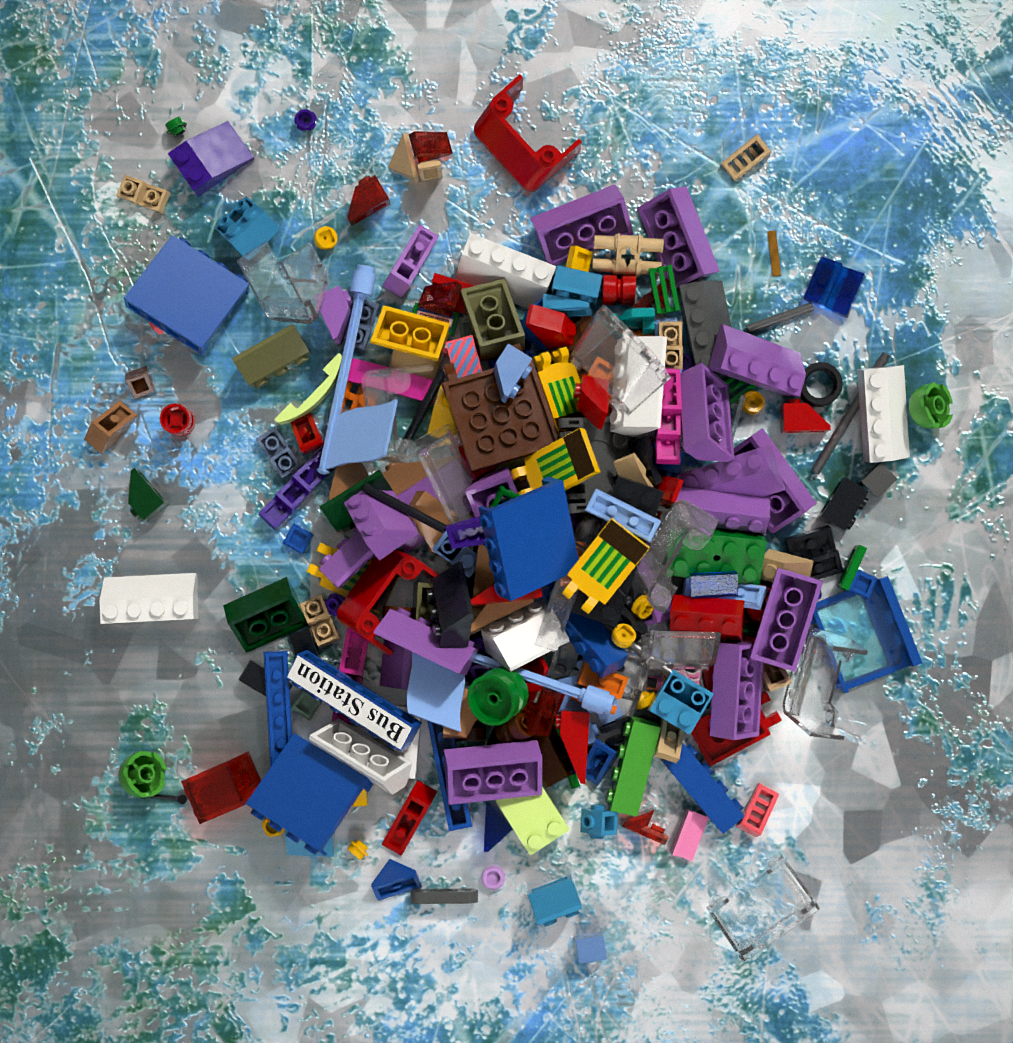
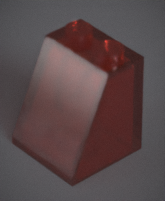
M248 751L181 781L191 803L194 815L199 824H202L246 805L261 779Z

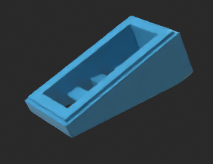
M543 294V307L565 313L567 317L592 315V308L589 302Z

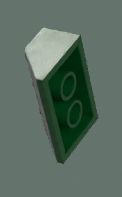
M377 470L320 506V509L336 532L343 531L345 534L356 527L344 502L362 491L366 483L379 490L393 491L380 470Z
M287 577L223 605L227 623L246 653L308 625L300 601Z

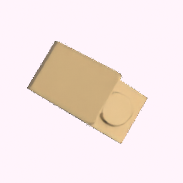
M661 718L659 723L661 729L654 756L677 763L680 759L684 731Z

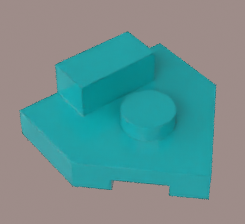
M631 308L625 310L618 317L614 313L607 316V324L626 330L642 329V335H653L655 330V308Z

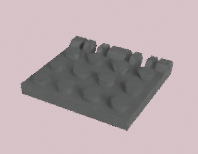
M586 417L558 419L559 429L575 428L577 430L583 428L586 430L600 469V473L577 484L580 486V494L568 493L566 495L567 500H581V503L568 504L570 514L589 513L585 509L596 488L612 495L619 476L614 466V461L630 455L629 441L639 438V435L631 437L611 432L610 417H606L602 429H597ZM573 431L560 432L559 436L562 438Z

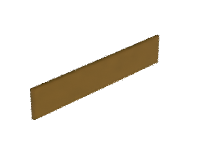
M776 230L767 231L772 275L780 276L781 268Z

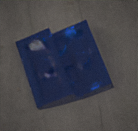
M821 256L803 299L848 318L865 279V274L844 267L840 262Z

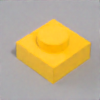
M576 245L570 246L566 267L589 272L593 252Z

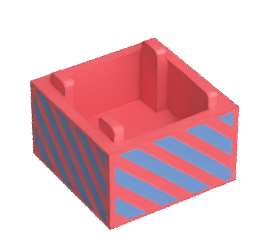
M473 335L445 342L446 348L442 349L444 357L449 356L450 362L454 364L458 378L482 371Z

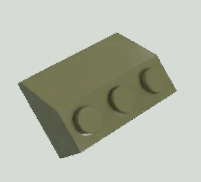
M291 324L234 356L232 360L247 384L251 388L256 387L259 389L268 384V379L273 376L280 377L289 371V367L295 364L300 366L309 360L308 357L312 354L297 328Z

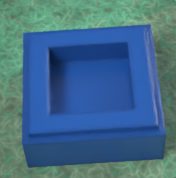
M294 523L283 544L303 555L314 534Z
M858 569L849 592L869 599L878 578Z

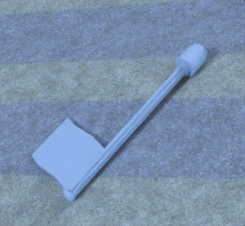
M358 264L357 268L353 271L349 292L353 293L354 303L319 469L317 468V471L323 475L329 474V469L348 463L370 462L385 457L398 402L396 399L382 405L360 407L341 413L364 300L367 297H372L376 274H374L375 268Z
M412 652V668L407 690L408 714L462 733L460 712L465 689V675L458 674ZM479 653L476 654L473 663L491 669L503 666L495 659ZM522 668L515 669L525 681L577 698L579 702H582V708L602 715L603 713L610 714L615 696L610 695L609 691L592 685H588L587 689H580Z

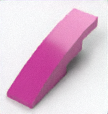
M352 358L347 381L382 392H389L405 398L422 401L433 380Z
M665 368L661 425L659 429L655 430L656 464L679 465L681 461L680 414L682 411L680 369Z
M347 628L339 670L362 684L369 643ZM333 711V722L340 719L347 724L355 725L344 714Z

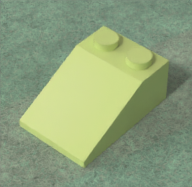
M543 786L542 795L495 800L530 855L570 830Z

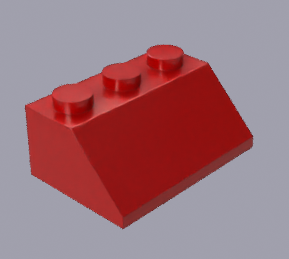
M674 594L670 609L672 636L742 642L745 600Z

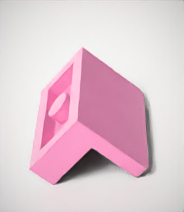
M686 808L670 853L675 857L680 856L693 861L709 817Z

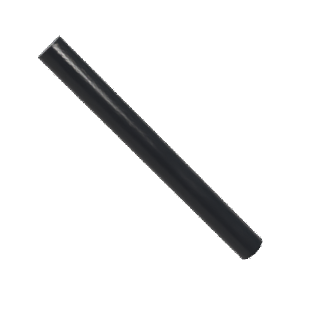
M439 369L397 449L399 452L405 454L445 378L443 370Z
M368 483L364 485L363 492L427 526L445 533L446 524Z

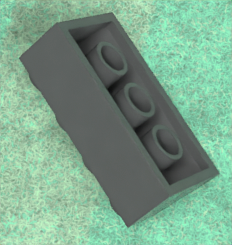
M698 281L679 285L677 289L689 352L692 358L691 362L693 363L692 367L703 363L708 368L720 325L724 324L732 327L722 281ZM711 370V371H712L714 374H716V375L721 374V373H718V372H716V371Z

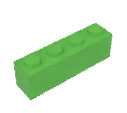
M630 716L629 722H625L623 728L624 743L619 745L617 751V758H619L618 766H614L611 780H613L612 789L607 790L605 798L610 811L638 817L661 729L658 722Z

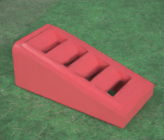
M758 783L742 812L744 817L738 821L736 827L754 837L761 836L779 794ZM761 793L762 795L770 798V801L767 802L764 799L758 797L759 794ZM757 802L766 807L765 810L755 806V803ZM753 811L761 815V818L755 817L751 812ZM747 820L757 824L756 827L747 823Z

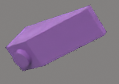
M419 224L382 286L402 298L439 236Z

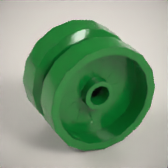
M504 666L495 667L476 678L469 686L467 694L468 706L472 714L480 722L490 726H499L512 719L526 706L529 696L528 687L523 677L516 670L510 672Z

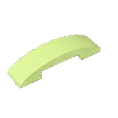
M338 353L326 365L323 371L329 377L298 409L290 403L274 420L280 425L290 423L307 415L323 402L337 382L342 356Z

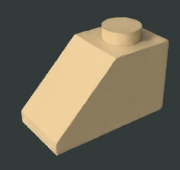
M768 549L764 556L761 580L773 582L777 567L810 577L814 561Z

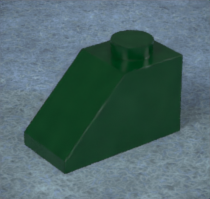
M133 468L131 470L128 504L132 507L130 512L138 521L142 519L148 522L169 503L139 469Z

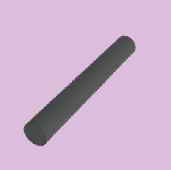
M810 302L748 324L746 329L748 334L812 312L814 308Z

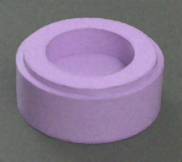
M490 865L484 869L482 882L485 887L495 890L504 884L505 873L501 867Z

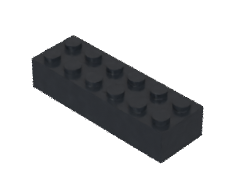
M619 475L611 496L655 517L664 490ZM602 521L599 533L606 526L607 521ZM638 537V538L641 539L644 543L647 542L646 540H644V539ZM639 563L619 587L626 595L629 593ZM579 589L571 612L617 628L625 605L623 598L615 592L606 604L598 601L591 612L587 614L581 607L589 596Z

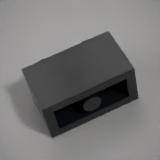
M846 477L841 478L817 518L840 532L846 529L850 530L856 521L854 515L857 510H862L868 502L866 496L869 491Z

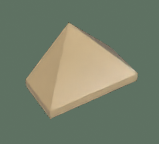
M403 133L388 167L410 181L419 183L408 133Z

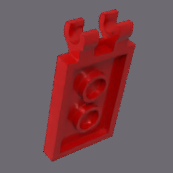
M766 691L762 692L761 705L771 700ZM761 710L759 736L730 740L710 736V712L698 720L691 734L708 766L711 767L771 735L768 728L781 722L782 719L777 711L765 717Z

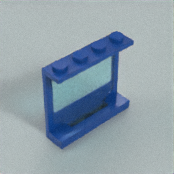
M888 576L877 579L869 599L849 591H844L817 602L810 625L813 624L817 632L814 633L817 645L819 647L822 646L825 655H822L823 661L827 668H831L833 673L831 681L835 690L839 689L841 693H847L851 688L908 666L922 664Z

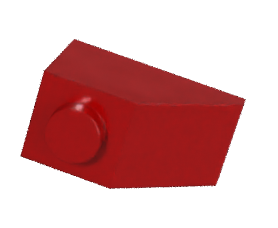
M534 304L529 305L525 325L548 350L572 346L574 335L576 334V326L565 313Z
M583 375L580 384L576 383L574 387L573 397L577 398L576 408L597 429H602L608 414L610 381Z
M788 399L786 403L780 406L781 433H818L831 430V425L810 405L800 403V399Z

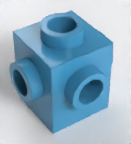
M591 804V808L581 809L580 832L588 833L590 838L603 839L606 835H617L618 812L605 809V805Z

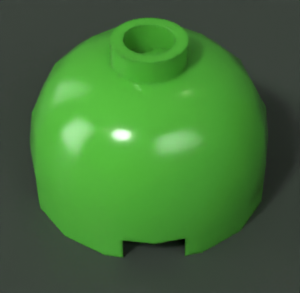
M936 382L921 385L912 393L908 409L911 418L920 427L925 429L943 428L950 423L953 414L949 415V404H952L953 400L945 385H938Z
M138 751L126 757L122 762L118 773L119 782L122 789L130 796L136 798L152 797L158 794L165 786L166 782H164L167 768L163 759L157 753Z

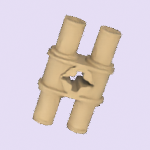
M620 233L615 234V236L594 235V249L614 250L616 257H613V259L593 258L592 272H608L616 276L631 275L636 276V278L640 277V274L649 275L648 269L658 268L662 266V262L641 261L640 254L642 252L663 253L664 239L643 238L641 234H638V236L620 235ZM629 247L631 255L634 256H630L626 264L624 256L621 255L626 254V250Z

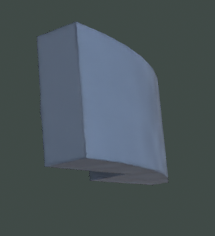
M367 299L364 300L355 347L363 350L366 349L379 311V303ZM347 327V330H346V333H345V337H344L343 343H345V341H346V336H347L348 327Z
M275 426L256 438V441L268 456L281 478L301 466Z

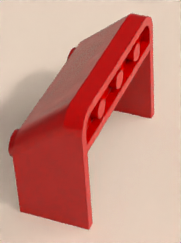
M519 74L491 100L476 121L474 134L525 191L534 192L581 152L582 141L578 139L563 153L552 145L542 146L535 152L506 121V118L513 111L512 98L523 89V77Z
M398 548L381 560L375 556L339 606L337 618L345 627L390 657L393 651L374 639L376 636L374 631L380 622L369 611L396 574L406 580L415 579L420 572L431 580L439 574L417 558Z

